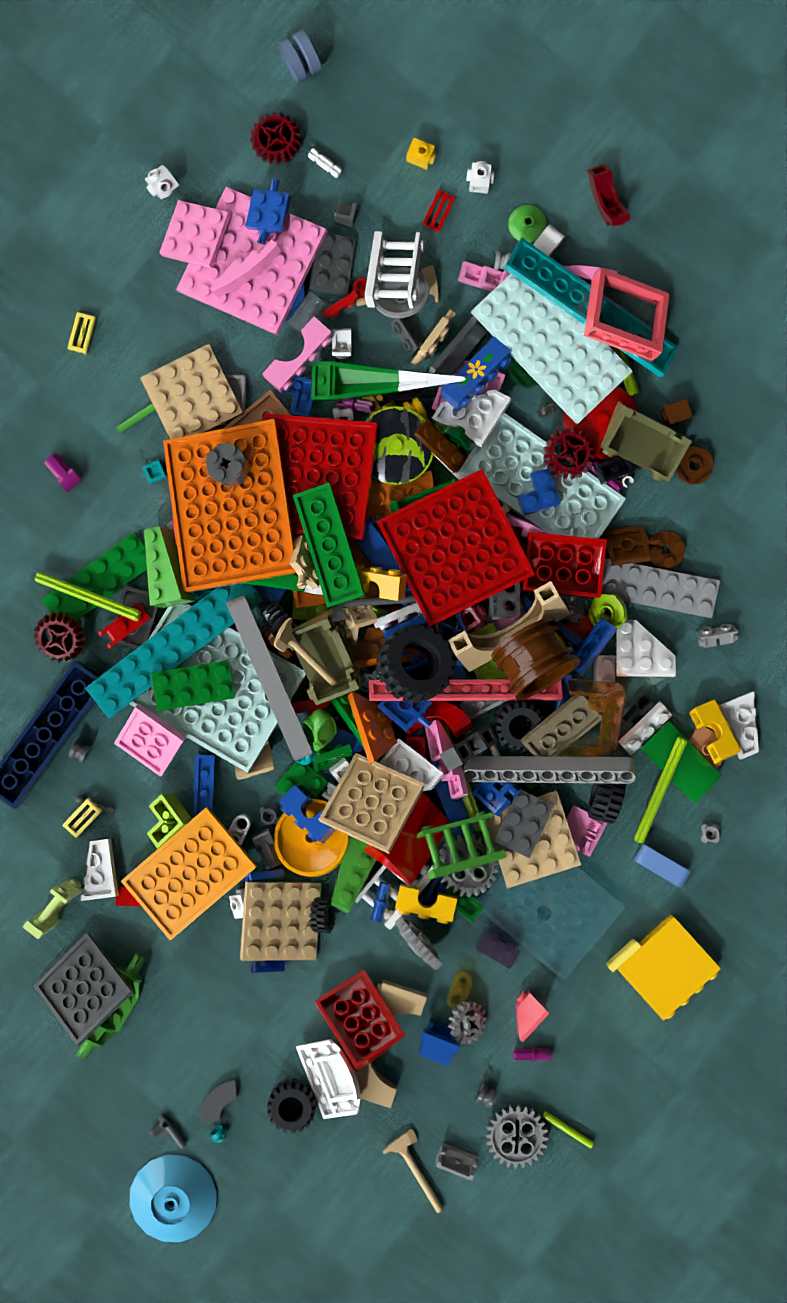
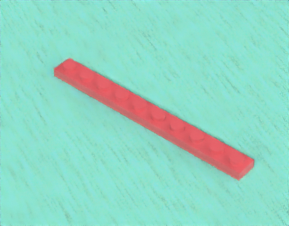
M369 680V701H403V697L397 699L393 697L394 693L392 691L387 692L385 682ZM449 680L450 684L441 693L427 701L517 699L514 696L515 692L509 688V680ZM561 680L548 689L522 700H561L563 698Z

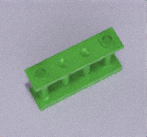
M486 811L474 814L475 817L435 828L432 825L421 828L422 831L416 836L417 838L426 836L434 863L433 869L427 872L430 880L500 861L507 857L505 850L498 851L494 847L486 820L494 816L493 812L486 814ZM479 822L487 847V855L480 856L477 853L469 828L470 824ZM462 828L470 854L468 860L462 861V858H459L451 829ZM444 832L452 858L450 865L445 866L441 862L433 834Z

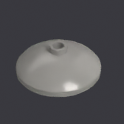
M394 268L384 274H410L411 268ZM418 271L416 285L418 299L414 301L413 308H409L407 298H379V300H376L375 307L382 314L392 318H405L416 314L425 306L429 298L430 290L427 279ZM382 282L381 284L379 283L378 288L380 290H408L409 282Z

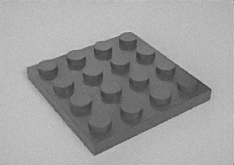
M86 933L34 985L36 991L76 1045H81L134 992L91 933Z

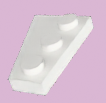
M754 691L720 705L725 720L731 726L734 738L739 741L741 750L737 754L739 759L759 752L755 723Z
M111 838L90 841L87 858L88 868L86 877H84L83 884H85L84 893L81 895V901L119 896Z

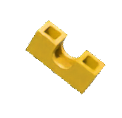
M356 564L365 593L369 590L370 581H374L380 588L379 598L396 601L405 598L407 574H401L400 570L395 569L382 571L381 567L372 566L369 569L364 568L362 564Z
M715 699L689 712L697 730L702 727H710L714 730L716 740L706 748L715 764L741 752L739 741L734 738L731 726L725 720L722 708L716 703Z
M400 884L395 909L399 910L398 913L410 915L411 912L418 914V918L429 920V917L437 918L436 921L443 924L453 921L457 896L438 893L436 902L426 906L419 901L418 893L420 888Z

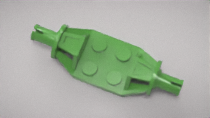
M135 953L128 967H118L119 972L130 986L134 982L132 986L134 992L83 1042L76 1053L79 1058L85 1051L81 1059L87 1060L94 1046L103 1047L108 1039L121 1030L140 997L142 977L138 972L146 961L145 957L142 956L137 963L140 954Z

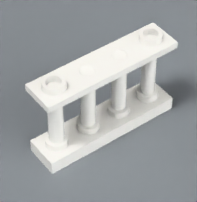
M381 231L374 232L365 289L367 307L375 308L376 300H379V298H407L409 308H413L414 301L418 299L416 285L421 252L425 250V241L421 240L420 232H416L415 242H387V240H384ZM387 249L414 250L413 258H385L383 253ZM384 265L411 266L410 274H382L381 267H384ZM382 282H409L408 290H380L378 285Z
M434 863L430 866L428 864L424 865L420 873L422 874L421 878L418 881L415 879L411 885L394 872L392 873L406 885L420 888L419 895L431 881L427 872L433 869ZM383 864L379 867L366 885L362 887L355 902L358 903L363 898L374 907V897L367 890L373 883L379 886L380 882H385L379 876L387 867ZM391 887L389 895L397 901L398 892ZM385 908L384 925L391 930L395 925V921L403 914L398 913L399 910L397 909L393 911L392 909L388 910Z

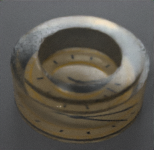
M553 403L538 409L537 413L542 418L555 413L557 409Z

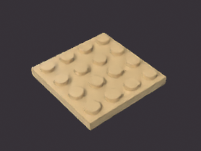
M209 344L140 377L170 439L208 432L243 414Z
M355 753L319 817V821L389 854L419 799L425 784L380 763L374 762L369 764L368 758Z
M557 791L538 797L553 804L554 807L530 858L494 842L510 806L499 817L494 814L493 817L486 820L494 847L498 851L505 850L507 856L499 861L507 888L581 865Z
M245 881L240 960H316L318 933L313 932L310 928L309 920L311 917H309V914H311L310 907H312V902H314L316 897H320L321 883Z

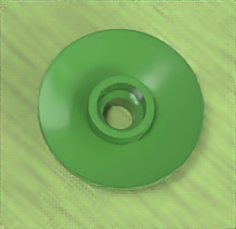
M522 205L516 208L510 215L508 222L511 235L518 241L524 238L529 243L535 242L546 229L547 224L544 213L533 205ZM530 219L532 223L527 225L525 220Z

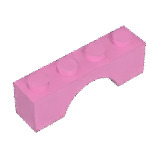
M315 317L301 330L305 341L302 353L296 359L288 362L275 359L263 372V377L279 392L287 391L293 384L292 380L297 375L301 376L306 370V364L309 361L313 362L319 355L318 351L322 347H327L332 341L331 331Z

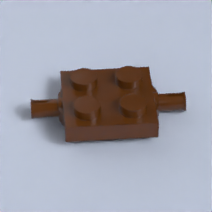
M643 525L605 531V538L607 539L605 552L610 556L612 566L650 561L649 546L661 545L660 537L648 538Z

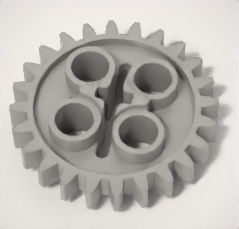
M457 835L454 841L458 854H460L462 861L468 860L470 854L465 838L463 836L461 839L460 835ZM472 835L477 853L480 856L487 855L486 844L481 843L482 838L480 837L476 841L475 835ZM445 843L443 845L444 849H440L439 853L442 855L440 856L441 862L447 866L451 864L452 858L448 845ZM493 862L460 871L463 876L462 879L457 878L455 873L446 875L441 880V883L447 881L446 889L452 886L453 894L459 890L460 896H463L465 892L468 897L472 895V892L475 896H478L480 891L484 893L486 887L490 888L492 886L491 882L496 880L493 875H496L498 870L494 868L499 863ZM474 871H478L481 874V878L475 877Z
M403 916L399 917L395 924L400 930L399 933L408 942V946L435 970L441 967L443 962L438 956V951L430 943V939L420 929H417L412 922H409Z
M509 1104V1110L507 1111L504 1107H501V1114L497 1111L495 1112L496 1119L490 1117L493 1125L487 1124V1129L490 1132H485L487 1138H490L486 1140V1144L491 1145L488 1148L489 1152H494V1159L500 1157L499 1164L506 1161L507 1168L511 1163H513L515 1169H517L518 1164L525 1168V1162L532 1166L531 1159L539 1161L537 1154L543 1155L544 1153L541 1148H547L546 1143L543 1142L548 1140V1136L544 1135L548 1132L547 1128L543 1127L545 1125L544 1120H540L541 1116L539 1113L534 1116L535 1111L533 1108L528 1112L527 1105L520 1109L519 1104H517L516 1109H513L511 1104ZM518 1119V1131L520 1136H518V1152L514 1153V1137L516 1136L515 1124L516 1120ZM511 1123L512 1127L506 1130L503 1128V1125ZM524 1124L532 1125L527 1131L522 1129ZM510 1142L512 1145L510 1148L504 1149L502 1144ZM524 1143L531 1145L527 1150L522 1149L521 1146Z

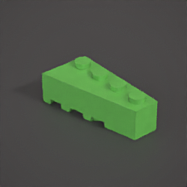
M160 526L144 530L150 606L167 608L195 602L194 596L190 592H183L174 530Z
M349 836L348 846L339 866L330 904L347 914L350 912L376 861L375 858L364 851L367 843L352 836Z

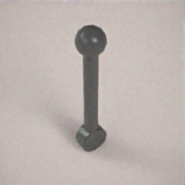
M77 796L75 799L77 803L85 802L82 796ZM97 804V806L99 808L101 807L104 811L107 812V814L111 815L114 813V809L112 807L107 808Z

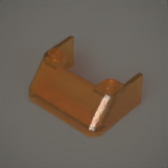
M568 678L569 694L589 696V707L593 711L602 712V720L600 722L597 746H569L559 757H609L613 755L617 750L625 701L624 687L619 683Z

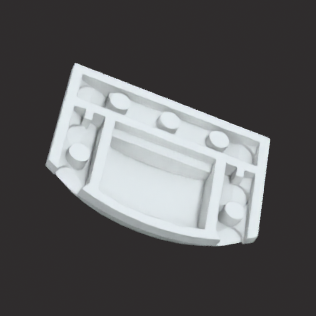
M332 1039L296 1046L323 1119L358 1114L360 1109L358 1079L345 1052Z

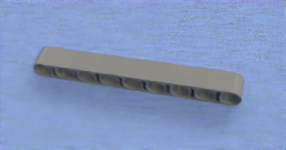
M242 595L226 602L294 761L313 754L245 596Z
M475 756L464 763L463 773L465 780L468 782L628 784L635 781L637 763L630 757Z

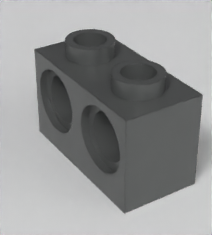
M521 582L511 586V592L503 590L492 596L493 618H516L520 616L523 610V603L520 601V594L523 588ZM505 603L511 605V611L506 610Z

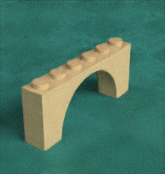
M551 581L534 590L535 600L529 611L507 628L487 635H472L463 631L448 640L455 656L469 672L492 659L491 654L495 648L522 628L541 619L552 617L558 622L570 615L568 608Z
M384 979L381 984H377L376 989L393 1016L401 1014L421 1016L427 999L426 993ZM372 1062L359 1071H355L359 1084L360 1098L391 1108L397 1085L381 1076Z

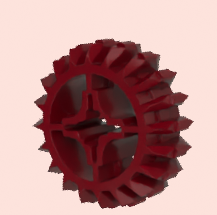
M273 111L272 116L269 117L268 113H265V119L259 117V123L253 124L255 129H252L250 132L252 135L250 142L253 143L252 149L256 150V156H261L263 162L268 159V163L271 165L273 160H275L276 164L279 165V160L283 159V162L287 163V157L293 159L292 153L298 154L297 147H301L299 140L302 139L299 133L300 127L296 126L295 120L290 121L289 115L284 118L282 112L279 113V116H276V113ZM285 129L291 134L290 142L284 137ZM262 134L268 139L266 148L261 144Z
M567 427L564 428L563 432L559 429L556 432L557 435L551 434V440L546 441L548 446L544 447L543 451L547 454H544L543 458L549 459L545 465H552L551 473L554 470L558 471L556 477H559L562 473L563 479H567L568 474L571 480L575 478V474L580 478L582 477V472L587 473L589 471L587 467L591 468L593 466L591 461L595 459V456L592 453L596 450L595 448H590L593 445V441H586L589 435L581 436L582 430L577 434L575 433L576 428H572L571 432H569ZM569 440H573L579 445H572ZM560 442L562 452L555 457V445ZM567 450L574 452L571 457L570 455H565ZM583 451V463L581 465H578L577 454ZM560 462H567L573 468L565 467Z
M54 611L50 612L49 616L45 614L37 622L38 626L34 628L36 633L33 635V638L37 639L35 645H40L38 652L44 651V657L51 656V661L57 658L58 663L62 662L63 659L67 662L71 658H76L77 654L82 652V648L85 646L84 640L86 639V635L82 634L85 628H79L81 621L76 623L74 621L76 616L69 618V612H66L64 616L61 611H58L56 614ZM47 629L49 630L48 633L50 634V640H48V638H47V634H46V630H47ZM70 633H71L72 636H73V645L70 643V642H71V640H70V638H69V634H70Z

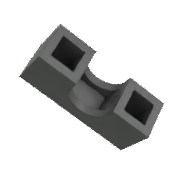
M487 725L439 755L448 771H451L469 761L478 753L491 747L499 740L490 725Z

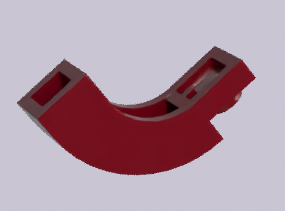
M605 163L588 169L587 173L593 197L606 225H612V227L621 226L625 222L630 221V213L621 204L617 196L611 169Z

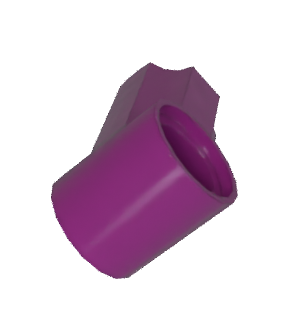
M58 453L51 455L44 463L67 492H70L82 481L77 472L72 467L70 468Z

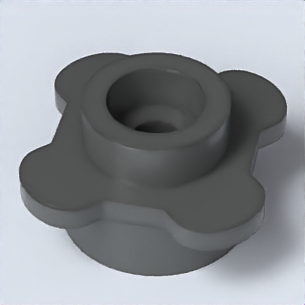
M274 805L271 808L261 807L259 809L261 814L260 823L263 826L271 823L277 824L279 820L277 817L278 808Z

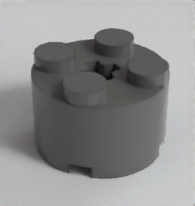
M220 444L208 452L206 456L207 471L220 484L235 487L247 479L251 468L250 460L243 451L233 444Z

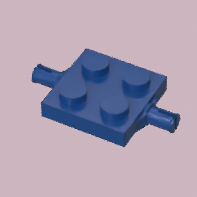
M272 179L270 190H253L245 227L260 232L257 241L259 244H266L267 234L274 232L283 233L292 196L289 193L278 192L280 183L278 179Z
M381 701L378 704V708L406 732L418 722L427 729L432 725V722L424 716L426 710L432 705V701H422L420 703H414L413 701L409 703L403 701Z

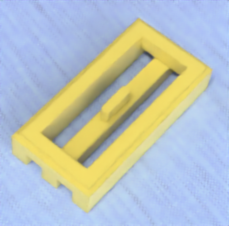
M77 312L68 350L87 355L97 320L95 316ZM81 317H82V318H84V320H83L82 328H81V331H80L78 343H77V346L75 347V346H74V343H75V339H76V336H77L79 324H80ZM90 319V324H89V327H88V331H87L86 339H85V342H84V346H83V348H81L82 343H83V339H84V335H85V331H86V328H87L88 320Z
M90 797L62 825L75 838L103 811L101 807L99 808L95 802L91 801ZM88 804L90 808L70 827L68 824ZM92 810H95L96 812L92 815V817L76 832L74 829L87 817V815Z
M635 939L630 940L606 962L607 967L614 972L641 948L640 944Z

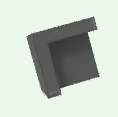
M339 202L337 212L334 214V222L353 227L358 210L357 202H353V205Z

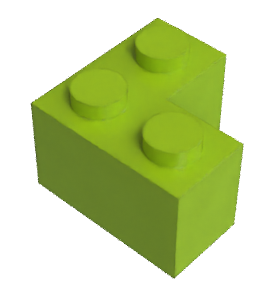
M174 793L161 794L149 805L159 822L147 835L156 848L159 849L192 820Z

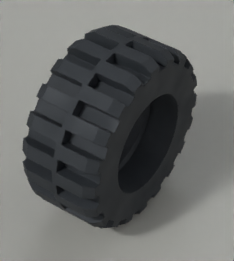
M417 624L415 627L408 625L403 629L397 630L380 647L379 651L381 653L377 655L376 660L380 664L376 666L378 673L381 672L380 682H385V689L387 692L392 691L394 693L393 697L397 699L403 697V702L407 703L412 700L414 703H420L441 693L450 684L449 680L454 675L452 669L455 668V661L452 660V657L455 655L453 650L448 648L450 645L448 640L444 641L442 639L443 635L440 632L434 633V628L428 626L424 629V626ZM405 648L418 649L427 657L430 664V674L426 680H416L404 671L401 663V654Z

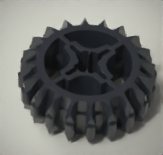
M275 601L268 604L262 611V615L277 633L288 618L292 619L281 605ZM292 619L291 627L294 629L299 625Z

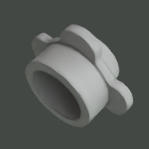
M703 824L701 826V841L703 843L708 841L718 843L720 840L719 825L708 826Z

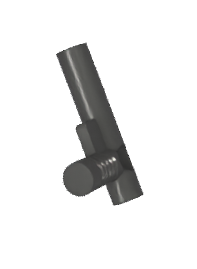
M162 1113L158 1117L161 1123L149 1131V1135L152 1138L160 1132L165 1138L171 1135L182 1149L187 1143L165 1114ZM164 1121L167 1122V1124H168L167 1126H164V1125H163V1122H164Z

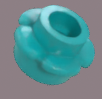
M222 1125L215 1126L209 1134L211 1141L223 1142L227 1137V1128Z

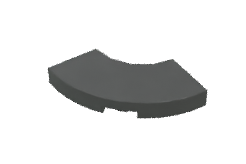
M236 1079L220 1083L209 1093L201 1109L200 1123L220 1121L223 1107L238 1098Z

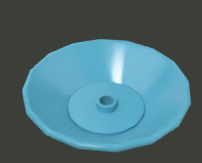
M164 1155L150 1160L138 1171L130 1188V1208L135 1222L146 1234L162 1242H182L196 1237L209 1225L216 1210L217 1191L211 1175L199 1162L184 1155ZM168 1201H173L174 1205H169Z

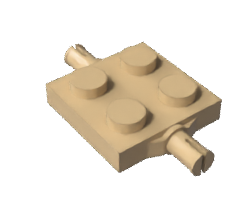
M449 309L445 317H442L420 347V351L417 352V355L411 361L414 366L418 367L423 359L426 361L428 356L433 357L438 349L439 341L443 343L449 334L450 328L448 326L456 315L455 312Z
M301 535L296 539L290 565L298 574V588H305L307 583L314 590L319 588L320 583L306 537Z

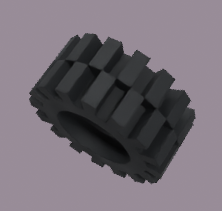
M316 897L314 902H312L309 923L313 932L331 933L333 931L337 910H335L336 907L330 905L332 898Z

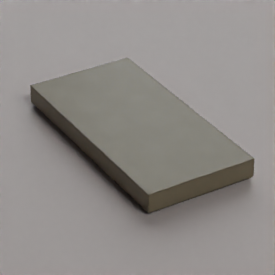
M580 690L525 735L521 742L534 756L557 757L604 717Z

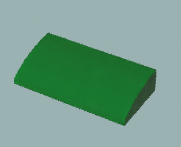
M668 720L640 749L663 772L676 739L681 737L687 740L671 781L695 804L717 783L722 774Z

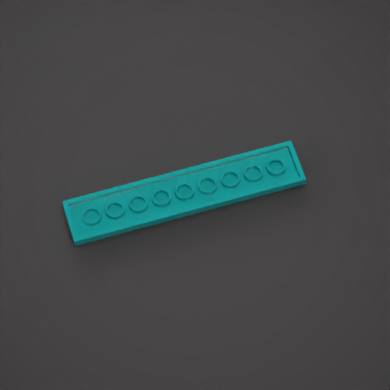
M521 238L503 268L585 325L591 285L527 240ZM603 295L599 322L652 341V328ZM664 337L662 353L653 361L624 350L621 351L661 378L665 375L678 347Z
M249 584L217 587L85 689L108 719H111L153 686L151 673L176 669L234 624L226 602L244 595L250 610H253L264 600L255 588Z

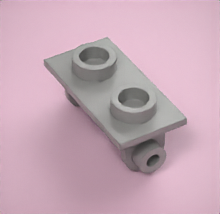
M722 624L720 627L715 628L704 627L696 631L700 638L698 639L699 647L703 646V648L717 646L716 639H719L720 645L734 643V641L738 640L737 633H739L733 624Z

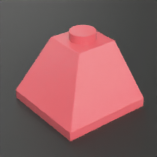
M529 989L526 993L524 991L520 993L516 999L517 1032L522 1042L549 1014L546 1005Z

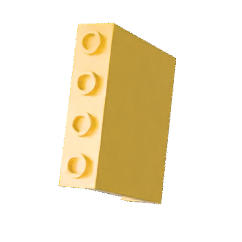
M671 914L639 942L641 948L617 968L663 1021L666 1018L670 1019L676 1013L675 1010L680 1006L686 1005L690 1001L689 997L694 993H699L708 980H713L718 976V971L721 969Z

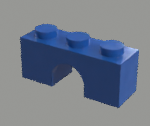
M294 785L279 801L283 806L281 810L289 817L292 815L296 819L294 821L295 824L302 830L305 827L309 831L307 835L315 843L319 841L324 844L336 829L319 821L322 811L313 818L307 817L306 809L312 800L299 787Z

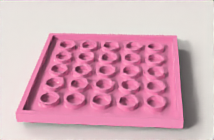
M225 187L215 209L229 212L231 217L214 265L211 269L189 263L176 290L278 335L328 231L326 228L288 213L283 233L274 232L267 234L266 244H259L257 241L260 232L245 227L252 197ZM271 240L277 243L282 250L265 269L237 289L219 298L211 292L210 288L234 260L241 264L253 250L260 254Z

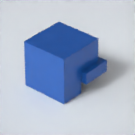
M429 1019L426 1029L423 1028L421 1033V1042L418 1047L419 1055L448 1066L453 1053L458 1054L460 1042L454 1040V1036L450 1035V1032L453 1030L452 1028Z

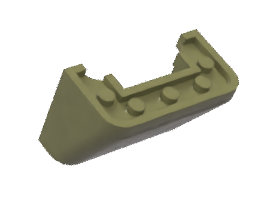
M618 402L600 447L603 448L602 452L610 457H613V455L620 456L652 473L651 477L655 480L669 482L692 441L681 433Z
M331 610L292 629V634L296 640L337 680V683L331 686L288 644L287 649L295 650L310 682L307 693L316 705L359 689L361 683L360 670L338 621H332Z

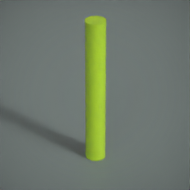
M546 1110L543 1112L542 1118L591 1149L593 1147L594 1141Z

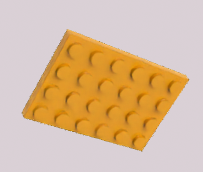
M206 807L121 882L168 939L172 940L254 870L257 864L209 807Z

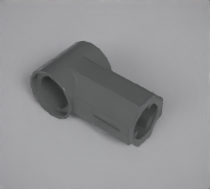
M270 828L251 835L252 842L256 850L259 851L266 869L273 868L282 863L276 854L274 837Z

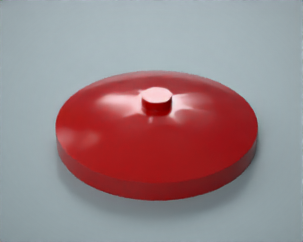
M619 387L613 389L577 425L565 412L563 413V431L566 427L569 429V432H571L572 428H576L575 433L577 434L580 430L583 431L582 437L589 435L586 441H593V445L590 448H595L596 450L592 453L595 456L594 460H608L617 457V455L610 457L602 452L603 448L600 447L617 403L621 402L638 411L631 396ZM569 440L572 445H579L577 442Z

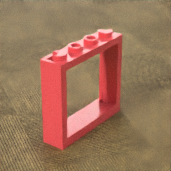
M600 268L592 277L584 336L653 361L663 350L669 293L614 273L608 269ZM604 285L656 305L652 341L599 322Z

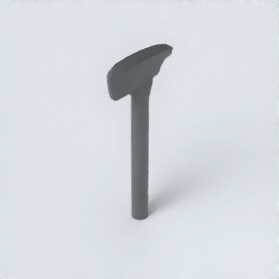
M405 595V598L398 601L379 597L357 598L331 607L332 621L345 619L344 608L416 603L413 595Z

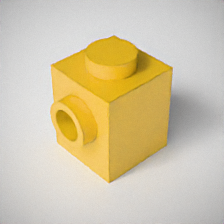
M413 138L406 155V161L427 170L429 165H433L437 156L435 146Z

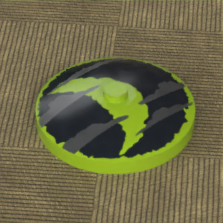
M394 406L376 411L365 421L379 424L372 473L374 479L385 484L401 485L417 479L427 470L434 453L414 435L417 428L425 420L421 415L411 409Z

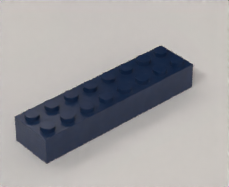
M74 661L0 761V799L13 809L20 807L96 703L85 688L100 676L82 662Z

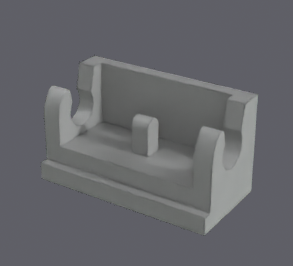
M442 1142L436 1157V1167L472 1181L475 1167H478V1156Z

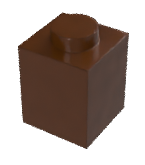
M687 399L664 406L660 413L662 422L666 423L667 427L688 421L693 417Z

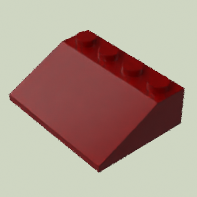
M528 532L525 555L535 575L522 581V591L534 592V590L551 581L559 595L601 598L607 539Z
M421 793L390 853L388 854L367 844L364 851L411 885L431 856L426 836L417 838L416 835L422 831L421 828L432 825L435 828L450 824L451 822L425 794ZM444 832L433 834L436 846L443 838Z
M365 970L315 1000L317 1009L356 1072L374 1061L406 1036Z

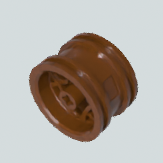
M555 618L541 619L522 628L504 640L491 654L493 662H496L498 670H503L510 681L509 688L515 692L514 696L517 700L532 697L548 689L569 675L581 662L580 658L575 655V650L572 647H567L562 639V629L556 626L557 621Z

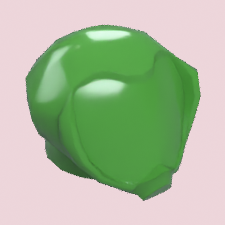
M317 709L303 720V729L310 748L317 752L329 750L332 740L337 734L336 723L332 715L324 710Z

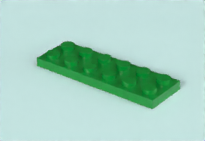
M326 483L293 495L327 608L366 596L331 483Z
M132 532L66 582L109 599L123 589L124 585L127 586L147 571L145 545L137 534ZM56 589L41 599L50 612L54 611L56 614L58 611H61L63 616L66 612H69V618L76 616L75 622H78L98 607Z

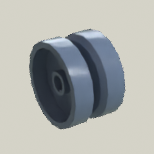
M303 30L293 35V43L289 39L278 43L282 58L297 83L307 78L306 70L312 75L322 70L315 49Z

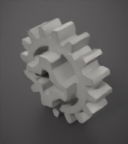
M463 1001L462 1005L457 1004V1011L452 1010L454 1016L449 1017L452 1024L448 1025V1027L453 1029L450 1035L454 1036V1040L462 1044H473V1040L478 1041L479 1034L483 1035L481 1029L486 1028L483 1022L487 1018L482 1016L485 1010H481V1005L472 1001Z

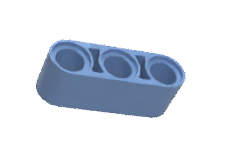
M645 844L641 846L634 858V861L681 889L691 871Z

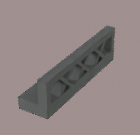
M474 315L433 363L428 374L452 376L485 337L488 331L477 324L478 319Z

